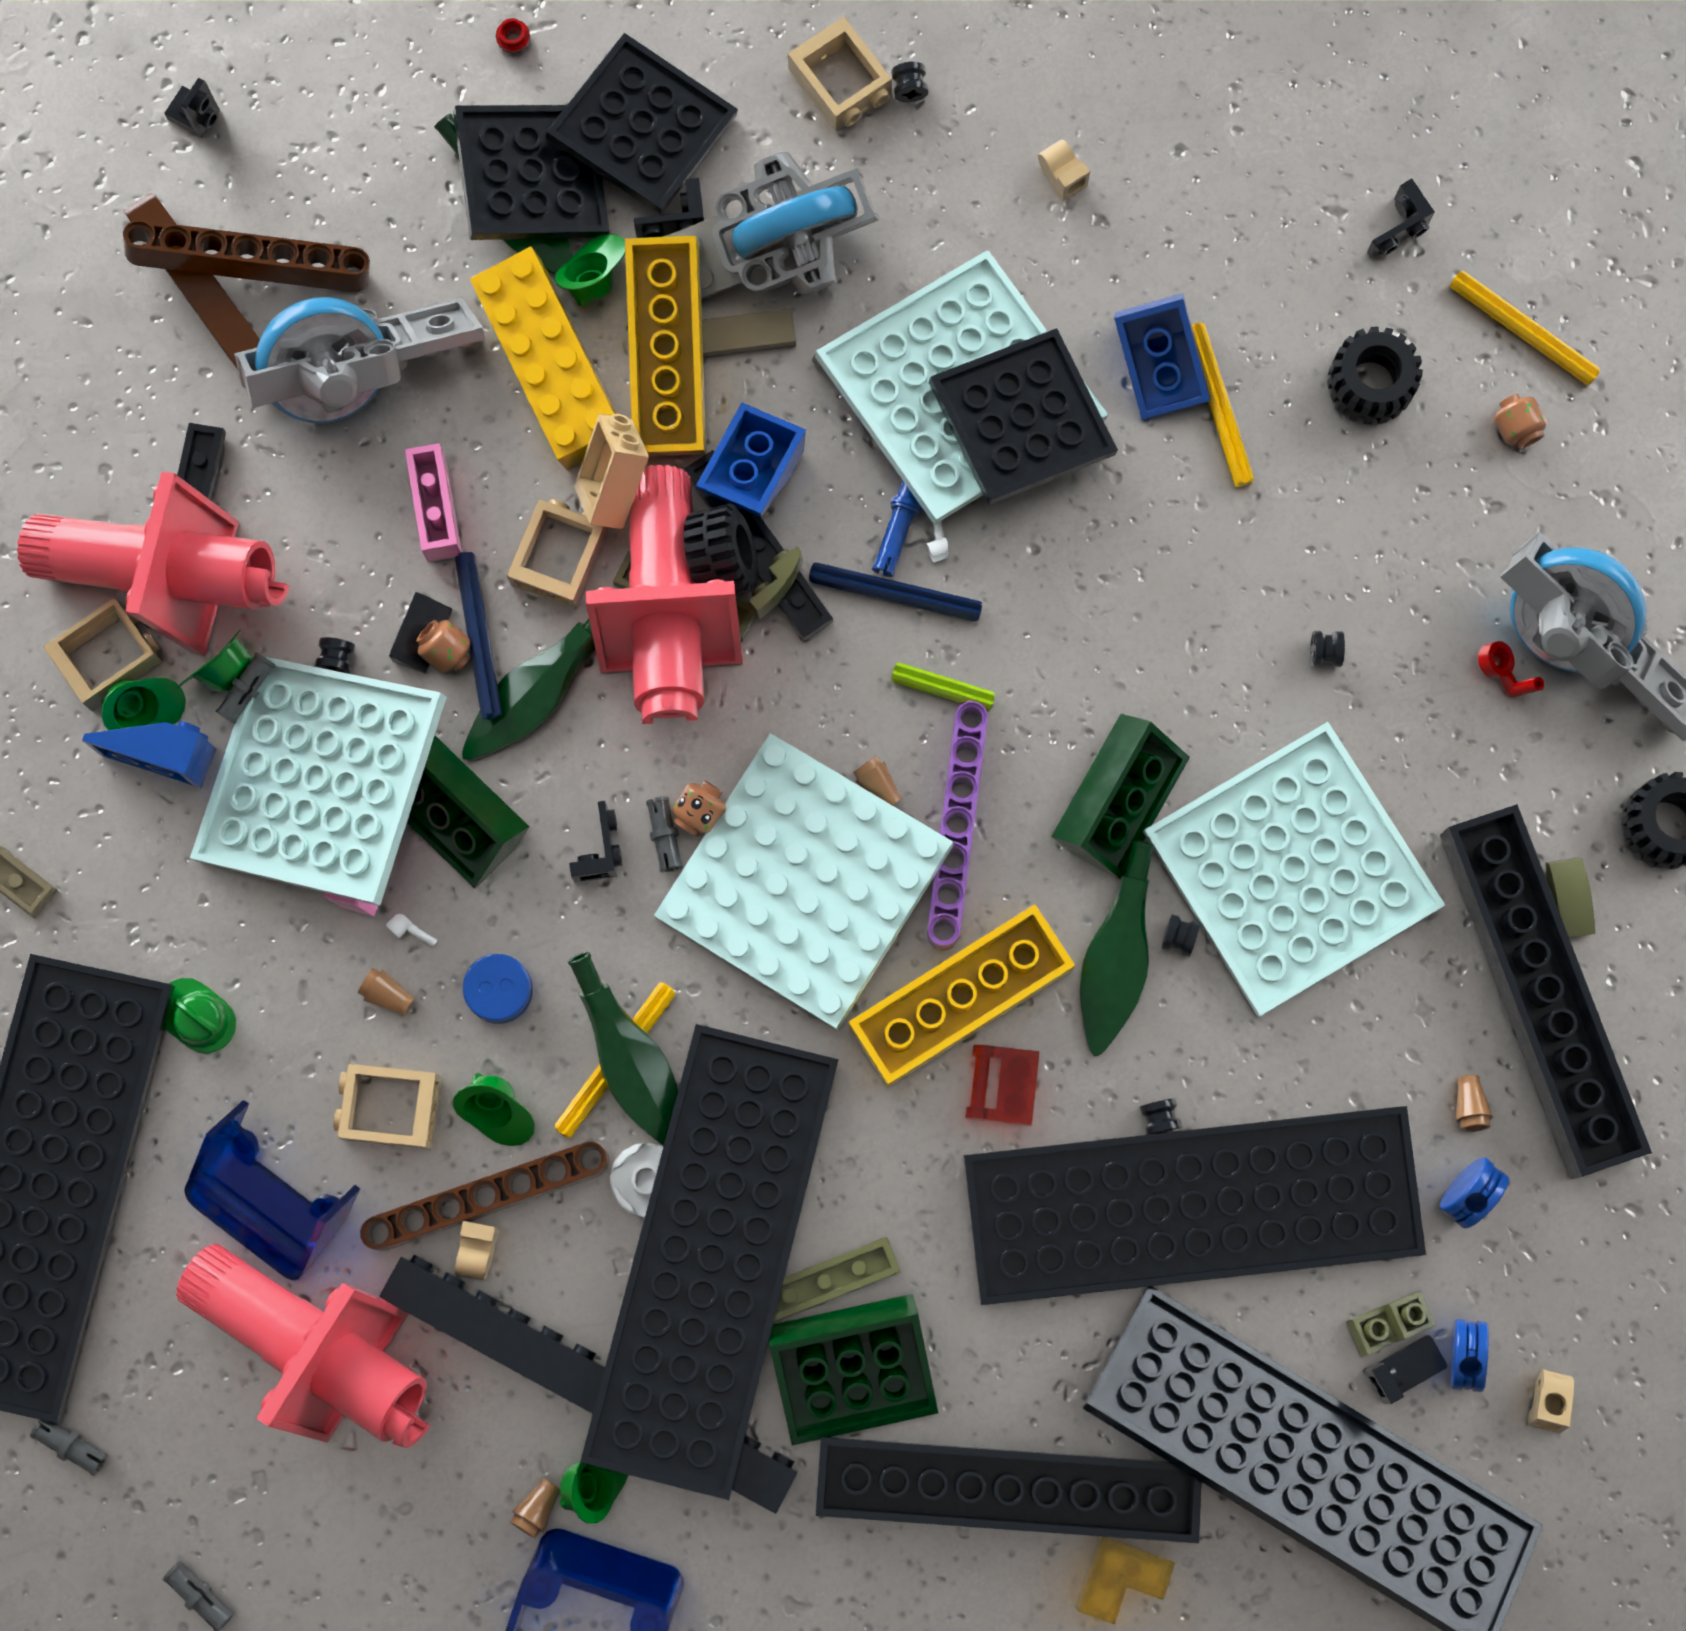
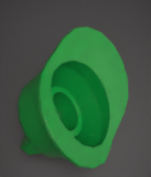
M605 234L589 240L556 272L554 277L556 285L568 290L581 307H586L592 301L607 295L611 291L614 282L613 269L625 255L624 239L619 235Z
M241 630L234 635L218 655L181 682L177 688H180L194 678L216 691L231 690L234 686L231 682L235 677L239 679L253 658L237 639V635Z
M154 677L142 680H121L108 689L105 698L101 700L103 724L108 730L164 722L174 724L185 711L186 698L181 687L177 688L178 684L168 678Z
M179 978L168 983L174 985L175 988L164 1026L165 1030L185 1046L198 1053H213L230 1043L235 1033L236 1018L232 1008L226 1001L203 983L193 978Z
M476 1073L472 1077L469 1086L459 1090L454 1096L453 1108L456 1114L498 1144L507 1146L522 1145L528 1142L534 1134L535 1123L532 1115L515 1100V1093L511 1084L501 1077L493 1075L484 1076Z
M577 1462L569 1466L562 1475L560 1482L562 1497L560 1506L565 1510L575 1512L579 1519L587 1524H597L604 1520L609 1513L612 1504L624 1487L629 1475Z

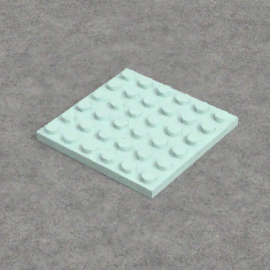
M987 250L816 350L815 358L935 525L981 497L983 493L928 383L930 376L1048 331ZM1086 385L1103 421H1105L1108 416L1107 412Z
M265 657L273 662L275 667L271 669L257 691L260 694L256 699L252 697L237 719L236 724H234L190 859L212 866L380 906L447 697L440 692Z
M1326 722L1143 831L1148 842L1155 844L1153 850L1194 916L1200 922L1204 932L1258 1018L1445 906V903L1329 722Z
M770 733L726 801L725 812L712 830L705 834L654 916L828 1025L839 1030L951 851L954 843Z

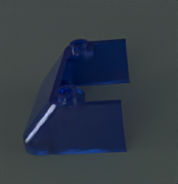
M242 1100L206 1133L184 1189L185 1196L196 1210L283 1277L289 1280H298L312 1266L344 1224L359 1194L360 1188L354 1185L340 1199L328 1194H321L313 1203L257 1161L260 1153L258 1139L251 1131L241 1126L249 1106L248 1102Z
M554 1528L547 1531L537 1545L521 1582L505 1631H519L527 1606L542 1609L554 1603L559 1595L562 1584L635 1608L630 1622L631 1631H670L685 1585L684 1576L680 1569L672 1564L564 1528Z

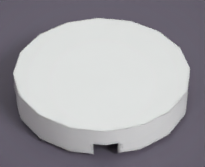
M652 1143L635 1144L622 1151L613 1163L610 1175L611 1192L616 1202L630 1214L645 1217L663 1146Z

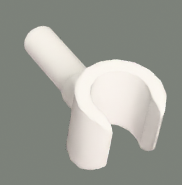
M942 520L935 525L933 524L936 540L926 543L930 559L933 563L946 559L949 555L948 542L944 537Z
M403 914L394 915L386 924L398 938L409 931L414 937L431 947H434L438 939L419 929Z

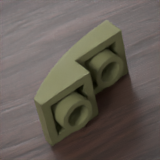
M798 546L791 551L785 549L772 559V565L769 567L773 582L771 584L764 582L752 592V598L749 600L751 610L759 620L780 602L794 583L803 563L802 551Z
M1579 857L1546 862V879L1569 938L1596 934L1591 890L1583 859Z
M1421 1291L1346 1321L1361 1357L1436 1326Z

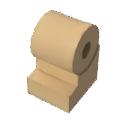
M1060 140L1038 154L1041 169L1062 201L1088 186L1090 170L1083 161L1080 162L1075 157L1074 152L1066 141Z
M466 1221L462 1222L455 1275L486 1280L499 1228Z
M1541 1369L1535 1384L1532 1409L1529 1410L1527 1426L1558 1434L1570 1427L1574 1394V1379L1572 1376Z

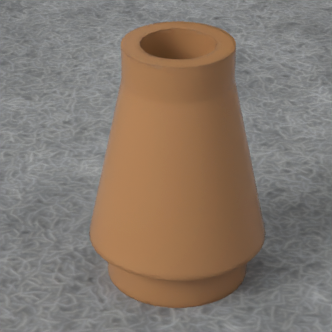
M874 756L853 772L858 779L855 782L860 787L892 806L903 799L898 793L885 761L881 763L877 756Z
M374 968L370 970L357 992L365 997L363 1001L398 1012L403 1016L415 998L405 991L383 969L379 972Z
M1478 1075L1459 1077L1457 1079L1456 1122L1460 1123L1461 1131L1477 1132L1489 1129L1491 1127L1490 1120L1493 1118V1115L1482 1089L1480 1077Z
M542 1478L539 1485L512 1511L515 1515L510 1523L534 1539L540 1531L544 1533L556 1499L560 1494V1488Z

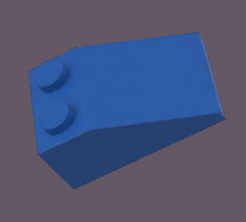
M1183 293L1115 312L1114 320L1142 420L1210 401Z
M741 402L696 484V490L729 504H734L736 507L761 517L787 483L804 452L806 429Z
M179 721L178 726L164 722L86 733L82 739L84 743L100 756L200 789L216 751V748L208 741V736L199 732V727L183 721Z

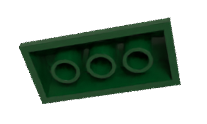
M1120 714L1051 837L1073 855L1121 880L1122 875L1126 873L1132 840L1144 841L1145 835L1143 831L1153 825L1190 756L1151 721Z
M434 736L407 824L473 888H476L515 850L530 826L441 740Z

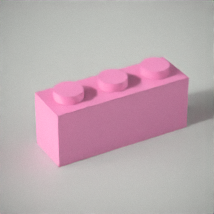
M437 443L405 449L421 551L427 562L455 558L462 552L447 460L441 444Z

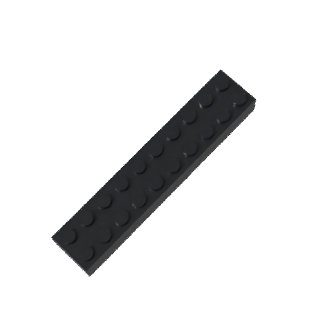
M1518 804L1448 827L1440 834V837L1571 1180L1652 1153Z
M821 1436L816 1516L1199 1543L1202 1482L1168 1461Z

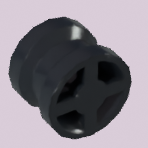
M910 61L893 67L891 73L892 79L897 85L894 88V95L897 101L915 102L922 100L928 95V85L923 80L926 75L923 63Z
M1313 631L1310 648L1311 665L1313 667H1320L1323 663H1331L1334 667H1342L1345 654L1344 633L1342 631H1335L1332 635H1324L1321 631Z
M320 638L318 646L321 649V654L316 659L314 667L350 674L351 665L349 657L354 653L355 644L339 638Z
M1172 914L1165 931L1161 949L1166 951L1176 949L1183 956L1190 957L1196 942L1200 922L1191 921L1187 923L1181 921L1179 916Z
M1175 1098L1140 1106L1141 1114L1147 1120L1146 1135L1164 1133L1183 1127L1181 1119L1177 1118L1175 1114L1177 1106Z

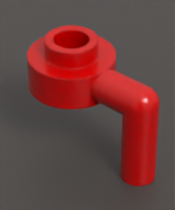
M1492 642L1485 644L1480 649L1478 654L1480 669L1488 678H1498L1508 696L1514 698L1544 689L1545 683L1541 677L1516 681L1512 674L1515 665L1514 654L1505 642Z

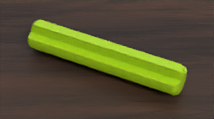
M901 662L896 663L892 672L891 679L895 683L961 704L967 701H975L982 704L987 712L992 709L995 701V693L993 691Z

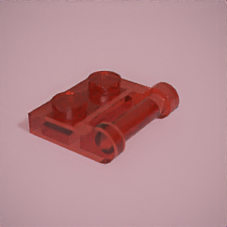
M979 1044L973 1045L972 1056L976 1058L970 1107H966L965 1118L1031 1126L1039 1051ZM990 1059L1001 1060L996 1109L985 1108Z

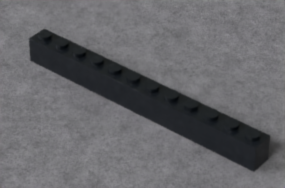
M415 1254L411 1260L400 1257L379 1295L380 1298L593 1414L605 1369L604 1365L593 1360L597 1353L576 1343L574 1349L561 1342L564 1335L545 1325L541 1331L528 1324L531 1317L512 1307L509 1313L497 1308L498 1299L481 1290H478L475 1296L463 1289L465 1281L448 1272L442 1278L430 1271L433 1267L432 1263ZM745 1434L732 1490L776 1514L798 1473L797 1470L792 1468L795 1461L777 1451L773 1453L772 1457L758 1450L762 1443Z

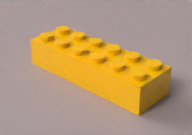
M696 236L625 238L631 419L649 457L707 454L698 239Z
M532 246L469 279L557 460L566 470H569L582 463L598 414L612 416L617 413L542 260Z
M1034 904L848 1022V1027L886 1087L890 1088L1071 973L1075 964Z

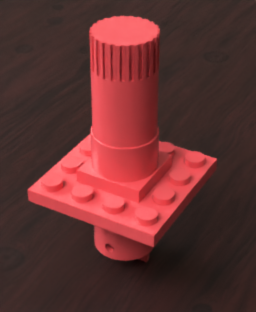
M650 465L645 468L629 512L630 588L614 589L611 587H601L594 591H586V607L600 673L633 671L634 706L642 713V724H653V717L668 719L686 716L687 721H698V710L704 705L702 666L743 664L734 581L725 582L724 580L716 579L695 584L686 560L683 540L686 517L693 513L691 477L683 469L669 465Z
M161 472L159 483L153 492L154 502L150 518L146 521L145 526L34 514L25 521L26 523L25 525L23 524L22 531L19 533L17 557L22 571L26 573L25 575L31 578L119 589L123 592H128L125 612L196 655L206 656L218 605L252 610L269 607L270 605L277 606L284 601L290 587L286 583L274 582L275 559L269 544L260 540L237 538L236 533L239 521L175 473Z
M211 1244L209 1247L203 1248L202 1251L197 1253L196 1257H193L190 1264L186 1266L176 1289V1296L179 1302L252 1350L264 1362L283 1374L276 1388L264 1397L261 1403L262 1410L256 1418L266 1426L328 1442L345 1416L380 1441L388 1442L394 1440L392 1444L404 1448L413 1446L428 1431L431 1425L415 1415L426 1393V1380L385 1353V1350L409 1313L382 1298L346 1283H342L339 1288L329 1295L326 1301V1309L323 1312L307 1300L300 1299L219 1244Z

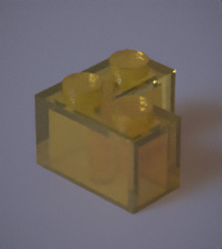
M1098 1536L1075 1608L1078 1612L1115 1624L1127 1587L1164 1600L1175 1562L1109 1537Z

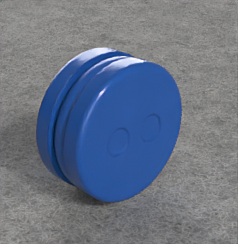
M490 954L475 961L467 970L463 980V996L467 1006L480 1019L493 1024H505L516 1020L528 1009L533 997V983L528 971L518 960L505 954Z
M1479 1158L1469 1164L1449 1185L1440 1201V1209L1455 1219V1222L1464 1229L1470 1228L1480 1222L1497 1205L1507 1190L1509 1177L1501 1170H1498L1488 1158Z
M1463 1319L1455 1320L1450 1360V1386L1453 1390H1462L1464 1388L1466 1390L1472 1389L1473 1392L1484 1391L1489 1352V1328L1487 1322L1477 1321L1474 1323L1472 1321L1466 1322Z

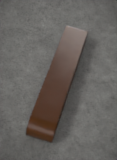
M152 190L123 209L130 222L143 220L177 225ZM171 246V247H169V248H170V249H174V250H178V249H181L182 247H180V246ZM165 269L238 370L234 353L257 348L260 340L214 275Z
M143 220L129 222L123 230L125 257L130 263L137 266L347 292L361 291L367 286L369 281V256L364 250L357 247ZM137 241L146 242V244L136 245L133 243ZM171 246H180V247H182V248H181V249H178V250H174V249H170L169 247H171ZM215 250L218 253L208 254L206 251ZM249 254L254 257L246 259L241 256ZM278 259H286V260H288L289 262H287V263H280V262H277L276 260H278ZM314 263H320V264H323L324 266H323V267H314L312 264H314ZM348 268H357V269H359L360 271L352 272V271H349V270H347V269H348Z
M590 1141L575 1145L372 1216L361 1226V1240L368 1248L378 1251H387L462 1225L463 1221L470 1222L599 1177L608 1169L610 1163L609 1155L601 1145ZM589 1150H597L601 1154L600 1164L595 1169H585L582 1164L583 1155ZM554 1162H562L566 1168L565 1176L558 1182H552L547 1177L548 1167ZM520 1174L528 1175L531 1183L528 1191L523 1194L514 1193L512 1189L514 1178ZM490 1186L495 1192L494 1201L489 1206L482 1207L477 1201V1194L483 1187ZM456 1199L460 1207L459 1213L452 1219H446L442 1214V1206L445 1201ZM420 1211L424 1217L423 1226L419 1230L412 1232L407 1227V1218L412 1212ZM384 1223L388 1228V1237L383 1243L376 1244L371 1237L372 1229L376 1225Z

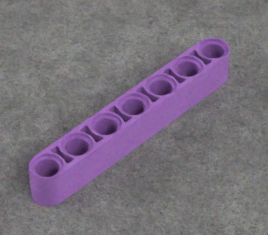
M967 701L961 704L955 714L940 834L953 841L954 846L949 853L958 854L962 858L963 864L957 869H950L942 863L934 876L927 940L934 949L940 951H947L953 948L958 942L961 930L988 721L985 707L975 701ZM966 714H975L979 717L981 723L975 728H969L962 723L961 718ZM968 748L975 752L976 759L970 763H964L958 759L956 754L959 750ZM958 783H965L971 788L972 793L966 798H959L953 794V786ZM953 818H960L966 822L967 829L962 833L956 834L949 830L947 823ZM945 888L953 889L958 895V900L951 905L943 904L938 898V893ZM939 924H947L953 929L954 935L951 939L942 941L935 937L933 929Z

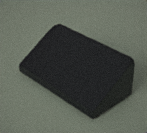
M415 592L389 654L392 662L426 674L430 664L418 654L419 643L416 640L422 630L433 620L437 622L448 620L452 608L424 594Z

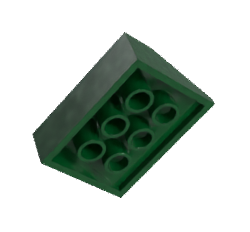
M913 1294L773 1324L769 1337V1346L792 1446L820 1440L821 1436L833 1437L938 1414L920 1320Z

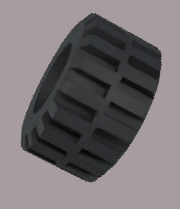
M1376 326L1370 327L1368 333L1364 329L1356 331L1354 337L1349 336L1344 340L1342 347H1339L1328 372L1330 377L1327 381L1328 389H1333L1330 397L1333 402H1340L1337 409L1342 414L1346 410L1352 413L1350 419L1354 421L1361 417L1364 418L1363 424L1371 425L1374 419H1377L1378 424L1386 423L1389 416L1395 419L1402 410L1405 411L1420 386L1419 382L1423 375V370L1419 369L1422 364L1421 356H1414L1417 348L1413 342L1409 345L1405 343L1407 338L1402 333L1398 337L1392 335L1394 329L1386 327L1384 332H1379V327ZM1369 362L1383 366L1390 373L1393 386L1385 389H1374L1367 386L1359 378L1356 367Z
M727 504L687 515L683 532L684 550L690 574L695 584L719 579L725 582L734 581L736 595L754 591L758 575L757 555L749 526L739 509L734 504Z
M1674 772L1670 776H1668V773L1660 774L1656 778L1649 780L1630 796L1631 800L1625 804L1623 809L1627 814L1621 818V826H1627L1628 828L1623 833L1625 841L1632 840L1634 845L1629 847L1634 854L1638 851L1643 854L1640 860L1645 863L1653 860L1655 861L1654 867L1664 868L1669 865L1670 869H1675L1682 865L1686 866V838L1676 839L1665 834L1657 823L1656 809L1659 803L1666 802L1678 806L1686 815V778H1683V772Z

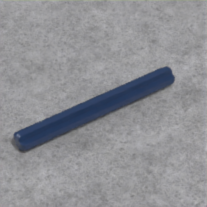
M461 552L455 557V564L467 635L471 642L470 653L480 713L484 720H495L502 715V708L476 555L473 552Z
M813 563L809 573V581L812 583L972 621H978L982 611V602L822 563Z

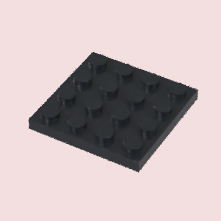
M623 33L546 131L545 138L657 214L662 215L686 183L685 179L690 178L735 119L738 109L626 33Z
M457 105L454 107L453 116L470 240L595 238L600 235L609 234L602 176L545 138L546 131L567 105Z
M1057 328L930 376L928 383L988 505L1115 456L1118 451Z

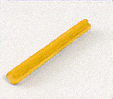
M1465 271L1457 273L1452 280L1450 287L1584 384H1592L1601 370L1598 366Z
M1198 322L1192 324V329L1210 397L1208 403L1236 487H1244L1253 483L1254 476L1205 324Z
M659 983L632 1020L648 1034L675 997V991L667 984ZM600 1064L554 1126L556 1131L566 1138L573 1136L608 1088Z

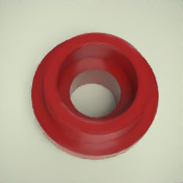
M509 18L498 26L496 41L502 50L508 53H517L528 46L530 32L524 22L515 18ZM512 34L519 36L516 40H508V37Z

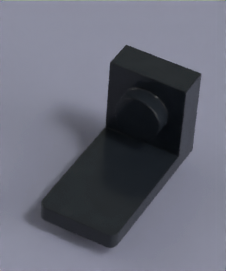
M198 78L191 89L181 86L164 114L168 120L202 138L208 129H212L215 126L220 109L206 81Z
M699 178L685 179L687 192L680 193L682 213L634 218L636 237H663L704 221Z
M1412 178L1400 185L1394 198L1398 213L1402 218H1407L1408 220L1375 238L1367 251L1370 258L1380 253L1382 256H1386L1396 250L1402 240L1409 236L1411 239H1416L1430 228L1429 223L1435 211Z
M605 800L598 801L605 857L599 858V854H586L578 856V862L569 863L571 878L574 883L618 877L616 866L623 865L620 845H613L611 831L618 830L615 809L608 810Z
M1425 1335L1364 1371L1382 1403L1393 1404L1404 1397V1392L1445 1370L1448 1365L1430 1335Z

